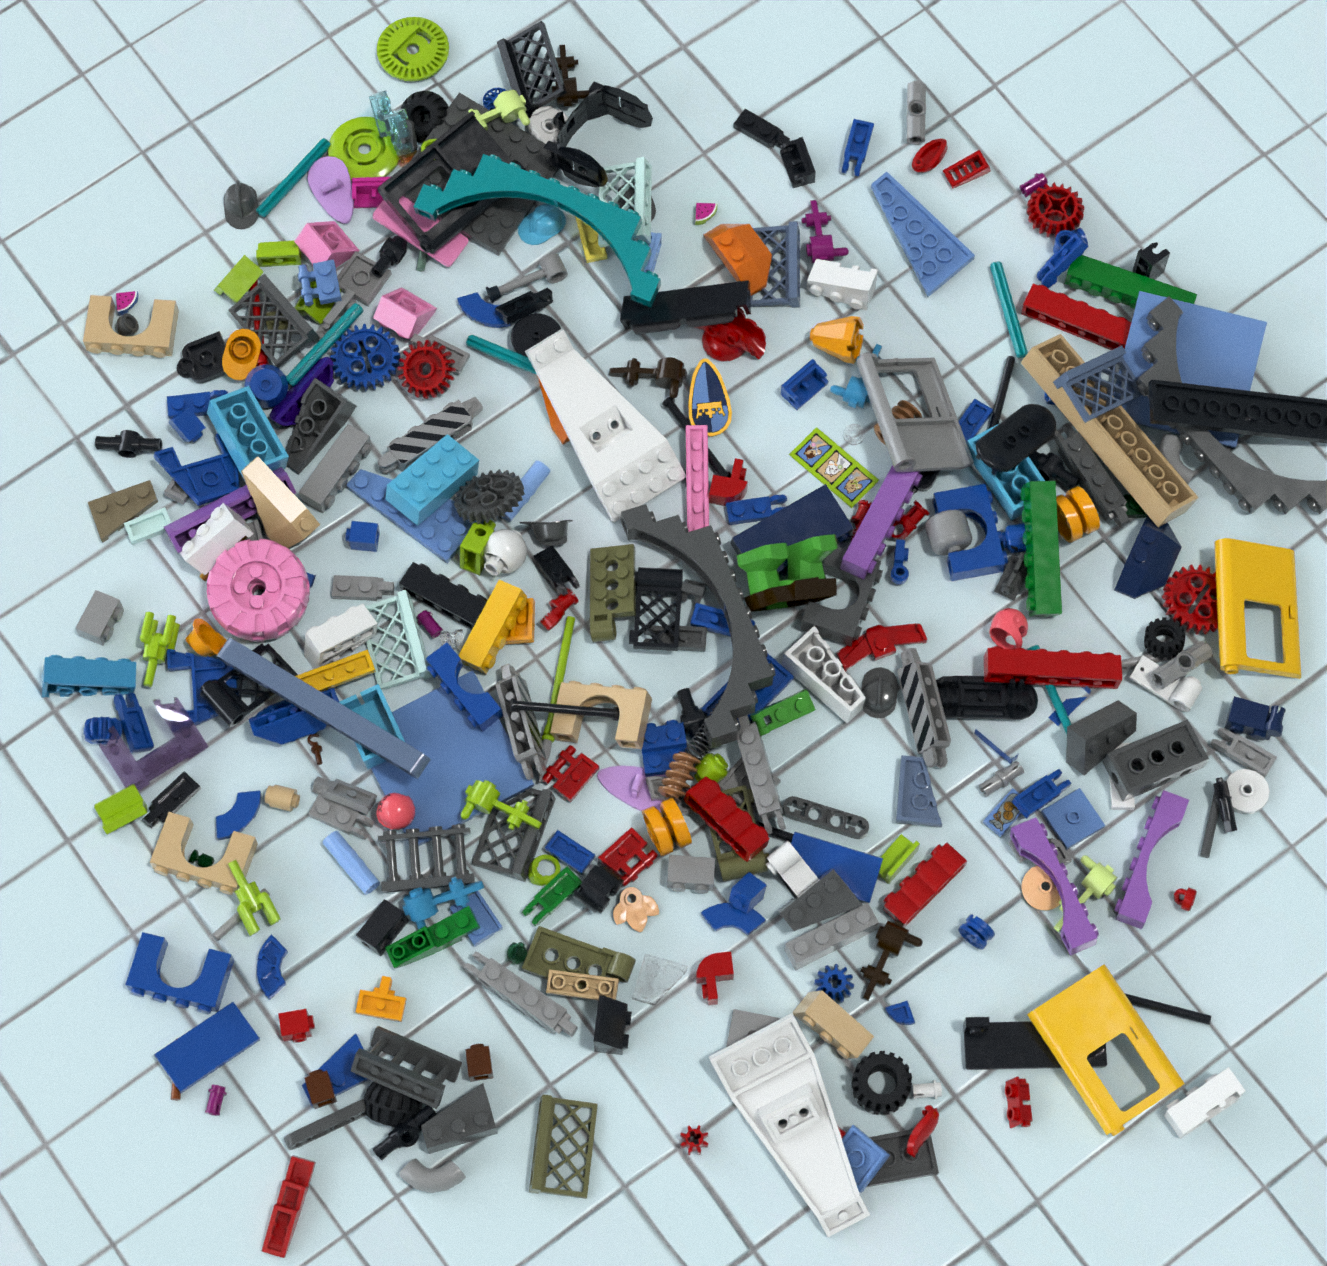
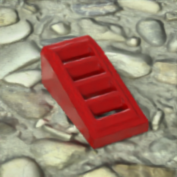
M980 150L942 170L953 189L991 172ZM977 161H978V163H979L980 166H981V167H979V168H977L976 165L974 164V163L977 162ZM968 165H971L973 169L972 172H969L967 168ZM963 168L966 175L962 176L959 169ZM954 171L959 178L956 181L951 174Z

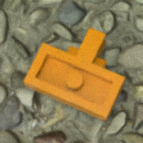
M382 976L380 988L374 987L373 992L360 989L355 1013L402 1022L407 999L395 996V991L391 990L393 980L391 977Z

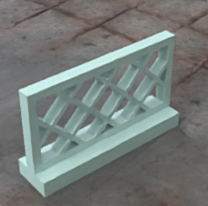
M645 157L636 158V162L603 167L606 173L614 172L617 175L610 183H606V188L605 186L599 187L600 200L607 203L605 196L610 190H613L616 196L611 202L617 203L622 198L626 203L621 209L627 210L632 206L642 219L641 227L634 241L642 240L650 244L651 164ZM635 169V174L628 181L624 175L628 170ZM622 178L626 184L618 192L613 187ZM632 187L635 189V193L628 200L623 195ZM598 234V245L600 248L608 247L609 245Z
M406 590L397 592V596L365 606L369 612L375 611L379 613L375 619L377 625L382 616L392 620L386 630L377 626V630L384 633L378 644L371 639L366 641L369 655L376 671L374 672L376 681L382 691L422 677L424 680L432 677L426 669L428 666L426 661L427 653L420 627L417 623L418 620L416 619L413 601ZM397 603L398 610L394 617L385 613L389 605ZM396 622L402 624L404 628L399 637L390 633ZM388 635L397 639L392 650L383 647ZM401 642L409 646L405 657L395 653ZM380 649L389 653L384 664L376 659ZM393 656L402 659L397 671L388 667ZM408 662L414 665L416 673L406 676L401 672ZM386 669L395 673L391 681L382 682L381 677Z

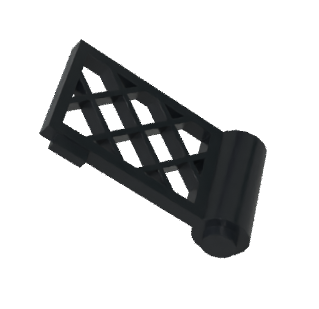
M638 567V571H635V585H637L636 616L634 630H630L629 644H633V649L678 651L683 569ZM641 594H651L655 599L647 605L641 599ZM667 595H677V601L670 606L663 598ZM658 602L665 608L659 615L651 609ZM648 612L654 619L645 625L640 620V616ZM668 613L675 618V621L669 626L661 619ZM656 622L664 628L657 635L649 629ZM645 631L652 637L649 642H638V637ZM668 632L674 638V644L663 643L660 638Z
M269 643L265 646L260 644L252 650L260 656L268 652L272 656L275 665L294 676L298 675ZM232 669L218 680L206 681L200 688L202 690L200 696L231 728L240 723L248 713L275 694L270 690L259 691L258 683H256L255 690L242 689L243 680H253L242 673L238 674L239 672L235 669ZM229 679L240 680L239 688H230L225 682ZM242 694L255 695L254 702L247 706L241 700Z

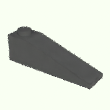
M314 378L302 396V406L299 415H296L293 435L290 436L285 450L289 456L287 465L298 473L305 469L345 425L357 407L317 378Z

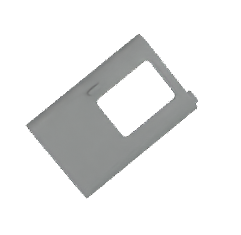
M870 352L860 355L856 363L895 471L965 469L974 463L935 358L878 359L876 354ZM913 372L916 375L931 418L896 419L892 414L878 373Z

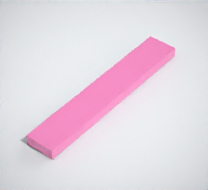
M686 425L688 532L709 526L707 425Z

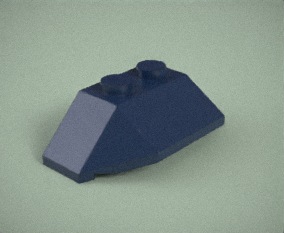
M1147 515L1114 591L1136 599L1141 597V595L1165 586L1182 548L1168 523L1157 527Z

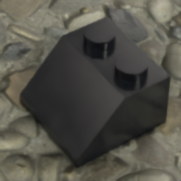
M599 995L593 1040L595 1052L623 1055V1048L628 1049L629 1034H625L626 1025H631L632 1012L628 1011V1004Z

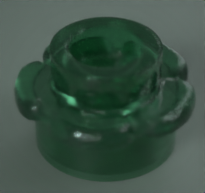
M514 942L509 946L507 959L513 964L518 965L525 960L527 949L524 947V943Z

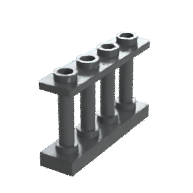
M465 824L452 825V829L442 830V826L429 827V831L420 832L419 828L406 829L405 834H397L396 831H384L383 836H378V841L380 843L386 842L389 877L386 878L387 882H381L382 892L410 891L422 887V889L449 887L448 884L452 881L451 878L455 876L457 879H462L464 885L475 883L474 873L469 874V870L466 868L464 835L471 834V829L465 828ZM455 836L457 871H455L456 875L446 876V872L443 869L441 837ZM432 838L435 872L432 873L433 877L423 878V874H421L418 839ZM409 840L412 875L409 876L410 879L400 880V876H398L395 841Z
M377 1026L371 1041V1047L373 1048L370 1052L361 1048L358 1049L351 1072L437 1109L446 1086L443 1082L446 1079L451 1082L457 1080L462 1062ZM383 1051L394 1056V1058L388 1061L379 1057V1054ZM402 1061H406L415 1065V1067L411 1071L400 1066ZM426 1070L437 1076L432 1080L421 1074Z

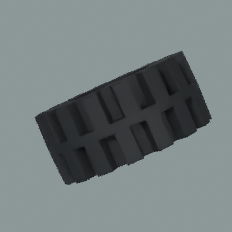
M1162 617V620L1157 618L1146 627L1144 646L1149 654L1153 653L1152 656L1154 658L1159 656L1160 660H1163L1164 657L1170 660L1171 656L1175 658L1178 653L1182 652L1186 634L1184 627L1180 626L1178 621L1173 622L1174 619L1172 618L1166 620V617ZM1168 635L1173 640L1171 642H1161L1156 637Z

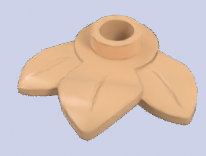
M635 887L625 888L621 892L620 902L613 910V918L616 925L627 921L631 928L638 932H642L645 928L647 916L659 915V908L655 900L650 896L642 895L640 890ZM629 894L635 896V902H628L627 897Z

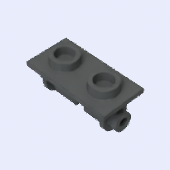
M1019 553V555L1012 554L994 592L1013 601L1027 576V567L1024 565V553Z

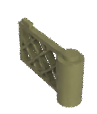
M746 785L721 791L731 797L733 794L743 792L745 800L740 807H737L748 812L752 817L753 823L756 824L751 803H755L752 789H747ZM709 827L723 882L743 878L748 872L753 875L768 872L766 866L769 862L767 860L768 853H764L762 850L748 862L743 860L733 848L731 852L721 854L719 846L723 839L720 837L718 841L717 832Z

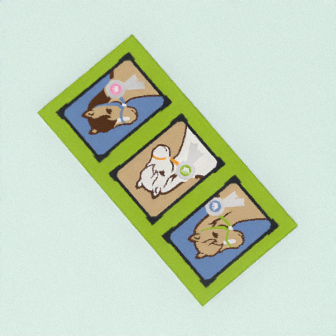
M817 427L789 454L821 483L826 484L834 494L851 508L879 481L878 478Z

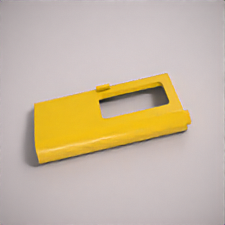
M1230 538L1216 540L1214 547L1220 669L1225 671L1226 674H1237L1239 670H1247L1300 679L1301 660L1295 552L1287 548ZM1244 601L1274 605L1280 608L1283 663L1253 659L1247 656Z
M1105 964L1027 1014L1106 1135L1109 1133L1112 1136L1117 1135L1125 1129L1123 1124L1185 1084ZM1121 1033L1127 1036L1159 1084V1089L1127 1111L1119 1109L1087 1060V1056Z

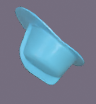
M549 204L539 205L524 218L518 227V234L525 243L539 245L564 229L566 217L558 207Z

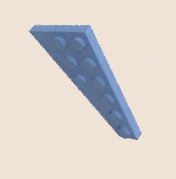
M885 172L871 184V189L928 297L974 260L975 255L888 172Z
M360 469L346 484L350 491L447 564L460 550L463 539L474 523H470L469 520L464 521L462 517H459L454 506L455 502L449 499L417 526L386 500L387 484L392 479Z

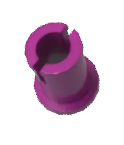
M1036 173L1032 179L1021 184L1019 187L1024 196L1028 197L1038 187L1043 188L1048 181L1043 173Z
M424 610L416 617L417 623L422 625L431 638L434 639L443 632V629L434 620L433 614Z
M212 1085L211 1089L208 1090L210 1096L205 1110L206 1114L220 1116L223 1097L227 1095L225 1087Z

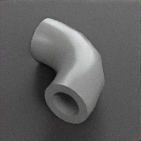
M1165 434L1161 439L1159 451L1183 480L1189 484L1195 471L1186 467L1180 460L1179 454L1183 447V442L1175 435Z
M413 1159L399 1173V1176L412 1187L429 1193L447 1191L466 1178L452 1160L441 1168L430 1169L422 1165L418 1159Z

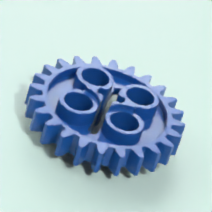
M363 324L362 329L359 330L358 326L355 325V331L352 332L350 329H347V335L342 334L340 336L341 341L337 340L334 343L336 347L331 348L333 355L330 358L334 364L333 370H335V376L340 377L341 383L347 381L348 388L355 384L357 391L361 386H364L365 391H367L368 386L371 385L376 390L377 383L384 386V379L391 381L390 374H397L394 367L400 366L398 361L401 358L398 352L400 351L399 346L395 345V338H390L389 331L383 334V327L376 331L374 324H372L370 329H367L366 324ZM359 342H363L372 370L371 373L367 371ZM371 343L377 344L375 347H369ZM356 349L354 353H348L349 350ZM376 362H383L380 366L374 365ZM355 368H362L359 372L353 371Z

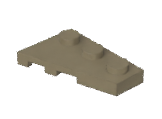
M148 480L89 501L88 505L102 543L108 540V537L115 531H120L124 528L125 522L130 521L134 517H139L158 503L152 483Z

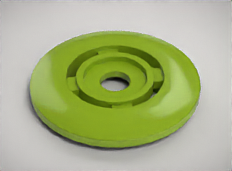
M406 17L391 23L381 33L377 42V56L383 69L391 76L404 81H420L430 78L441 70L449 55V42L443 29L433 21L422 17ZM424 37L428 38L431 42L428 44ZM410 45H417L419 51L416 54H410L407 52V48Z
M357 117L346 121L335 130L329 141L331 145L328 148V155L343 161L352 181V178L385 177L389 175L397 166L402 150L399 146V135L390 124L374 117ZM363 144L371 147V151L367 154H361L358 149Z

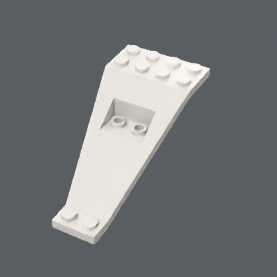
M560 329L525 351L611 521L616 522L621 518L622 511L643 505L686 478V474L668 440L573 348L564 330ZM615 420L616 426L612 428L611 422ZM594 432L598 433V437L596 439H593Z
M793 1013L709 1056L731 1100L816 1215L827 1237L870 1216L859 1194L815 1055ZM802 1108L807 1109L806 1113L801 1114L799 1112ZM782 1119H785V1120H786L785 1124H783V1125L778 1124V1122H779L780 1120H782Z

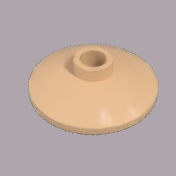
M1039 866L1031 868L1025 874L1021 886L1026 902L1038 910L1046 911L1058 907L1061 898L1051 878ZM1044 882L1050 886L1047 891L1041 888V884Z

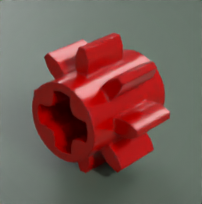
M698 1125L697 1129H692L688 1126L687 1134H680V1137L685 1139V1142L681 1143V1148L687 1147L688 1155H691L692 1151H697L701 1155L702 1146L708 1147V1143L703 1141V1139L708 1137V1132L702 1134L700 1125ZM690 1137L699 1138L698 1144L695 1145L694 1142H690Z

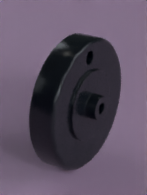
M540 313L529 314L521 318L514 325L511 333L512 348L514 352L528 357L525 353L526 350L559 331L561 327L555 319L548 315Z

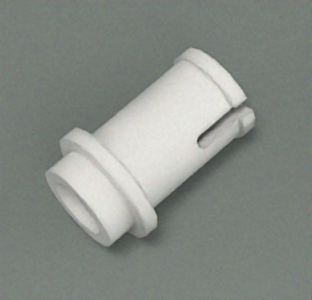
M933 1080V1083L912 1084L914 1099L926 1097L938 1099V1097L942 1096L941 1082Z

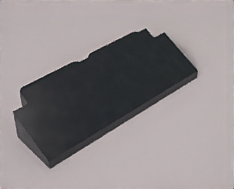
M747 280L661 291L657 293L652 307L631 300V295L624 296L620 321L625 330L631 327L635 334L676 330L680 327V324H687L688 327L693 328L731 323L734 317H737L738 307H743L747 315L751 314L750 282Z

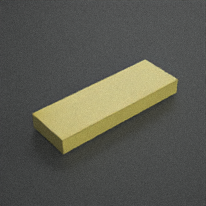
M575 216L586 263L607 259L605 247L600 248L598 245V233Z

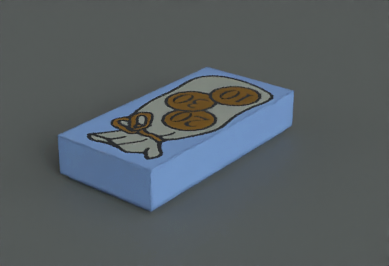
M1013 788L983 821L999 837L1022 814L1012 803V800L1019 795Z

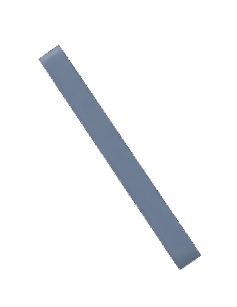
M232 638L227 639L216 656L228 666L416 779L420 777L431 760L419 750Z

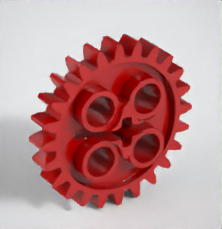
M1190 565L1187 570L1182 567L1179 572L1175 571L1163 588L1165 592L1162 598L1166 600L1163 607H1169L1166 615L1173 614V622L1178 620L1180 626H1187L1186 632L1193 628L1196 635H1198L1201 629L1205 635L1209 630L1214 633L1218 629L1217 600H1213L1210 595L1215 596L1217 599L1216 572L1211 574L1210 567L1203 571L1201 565L1196 570L1193 565ZM1191 583H1195L1198 588L1192 586ZM1206 585L1209 586V589L1194 611L1189 614L1188 610ZM1180 599L1185 600L1187 604L1182 603ZM1198 611L1203 612L1206 615V617L1200 615Z

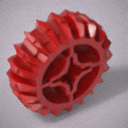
M1055 182L1052 184V187H1049L1047 184L1044 185L1043 189L1038 187L1036 193L1033 192L1027 204L1029 223H1033V229L1039 228L1040 234L1047 232V237L1051 234H1054L1056 237L1060 231H1073L1075 228H1078L1084 217L1083 200L1078 198V191L1072 193L1071 186L1066 189L1063 183L1058 187ZM1041 204L1044 205L1045 209L1043 214L1039 210ZM1068 206L1072 212V215L1070 217L1067 215L1066 208Z

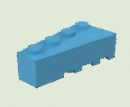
M51 655L44 659L41 698L49 697L50 693H60V697H70V694L74 692H79L83 696H92L97 694V692H102L104 696L127 695L128 693L135 692L136 662H131L129 659L112 661L104 657H98L93 660L82 656L63 658L60 655Z

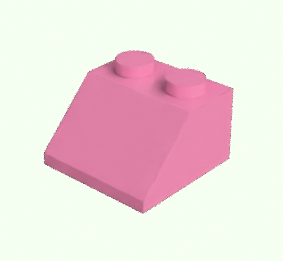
M335 221L307 223L294 241L300 248V251L312 262V265L313 263L334 259L337 268L349 260L355 251H360Z
M401 287L381 297L373 318L379 321L381 326L397 332L398 336L410 339L414 334L418 335L437 308Z

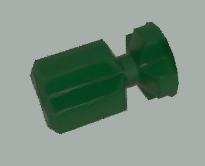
M197 850L192 852L189 862L194 863L198 861V866L210 867L214 863L213 857L204 853L199 856Z

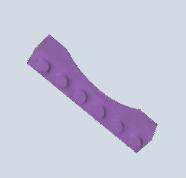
M1163 790L1160 797H1155L1151 807L1155 812L1153 817L1148 816L1144 829L1148 831L1146 837L1141 836L1137 849L1140 850L1138 858L1133 857L1129 870L1133 872L1131 878L1126 877L1122 891H1125L1123 899L1118 898L1114 911L1118 912L1115 920L1139 929L1143 928L1152 905L1146 880L1150 853L1160 839L1179 827L1189 799Z
M1035 817L1011 827L1010 837L1019 855L1039 866L1051 878L1057 888L1063 908V926L1060 936L1071 956L1095 946L1099 933L1095 924H1090L1087 918L1089 915L1084 903L1080 904L1077 898V888L1074 883L1069 882L1065 865L1059 863L1056 857L1058 855L1057 849L1053 843H1049L1046 837L1048 833L1044 824L1039 823Z

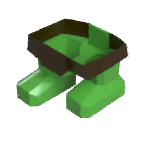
M836 535L811 537L787 546V543L764 545L737 555L738 566L747 572L750 595L744 597L750 611L807 605L809 601L815 603L836 596V578H826L822 561L838 548ZM787 559L788 580L780 581L777 568Z

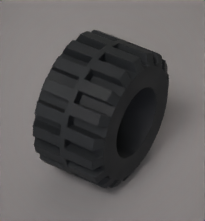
M880 1051L879 1054L872 1052L869 1057L864 1056L855 1068L852 1079L853 1096L858 1099L857 1103L860 1106L863 1105L865 1107L864 1110L867 1112L872 1110L876 1115H879V1112L888 1115L890 1111L896 1112L900 1106L905 1104L912 1088V1074L909 1073V1066L903 1064V1059L900 1056L898 1058L894 1057L895 1053L890 1052L888 1055L885 1054V1051ZM879 1071L886 1072L894 1078L896 1087L889 1094H877L868 1085L869 1076Z

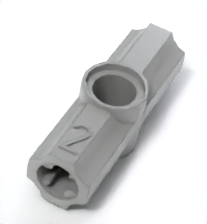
M913 81L907 85V142H910L912 145H919L925 142L926 84L921 81Z
M1200 641L1186 651L1180 652L1175 658L1150 674L1152 682L1156 687L1164 689L1176 680L1182 679L1189 672L1213 657L1212 648L1208 643Z

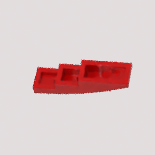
M295 1155L291 1156L286 1178L282 1182L277 1204L273 1208L262 1252L282 1258L286 1257L316 1164L315 1161Z

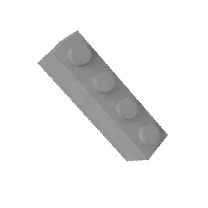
M347 424L299 491L301 501L322 513L327 508H330L339 490L342 491L346 487L349 476L358 470L359 462L363 457L369 455L372 449L370 436Z
M866 903L785 944V952L796 971L876 931L879 922L870 905Z

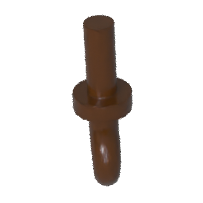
M316 733L310 734L307 741L313 746L311 752L315 754L317 765H321L323 763L321 758L322 746L318 742L310 740L312 737L319 738V735Z

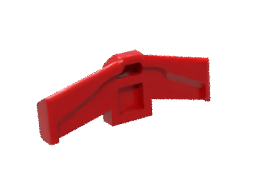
M920 623L887 627L876 625L868 628L866 633L861 635L858 640L855 639L852 646L846 645L837 651L836 655L846 672L870 654L873 655L876 661L895 654V646L925 644L927 643V637Z

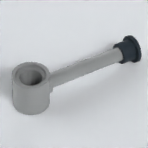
M550 254L540 261L542 269L499 287L497 285L491 288L486 287L490 301L494 303V300L501 298L502 294L543 277L551 284L565 279L568 273L559 254Z

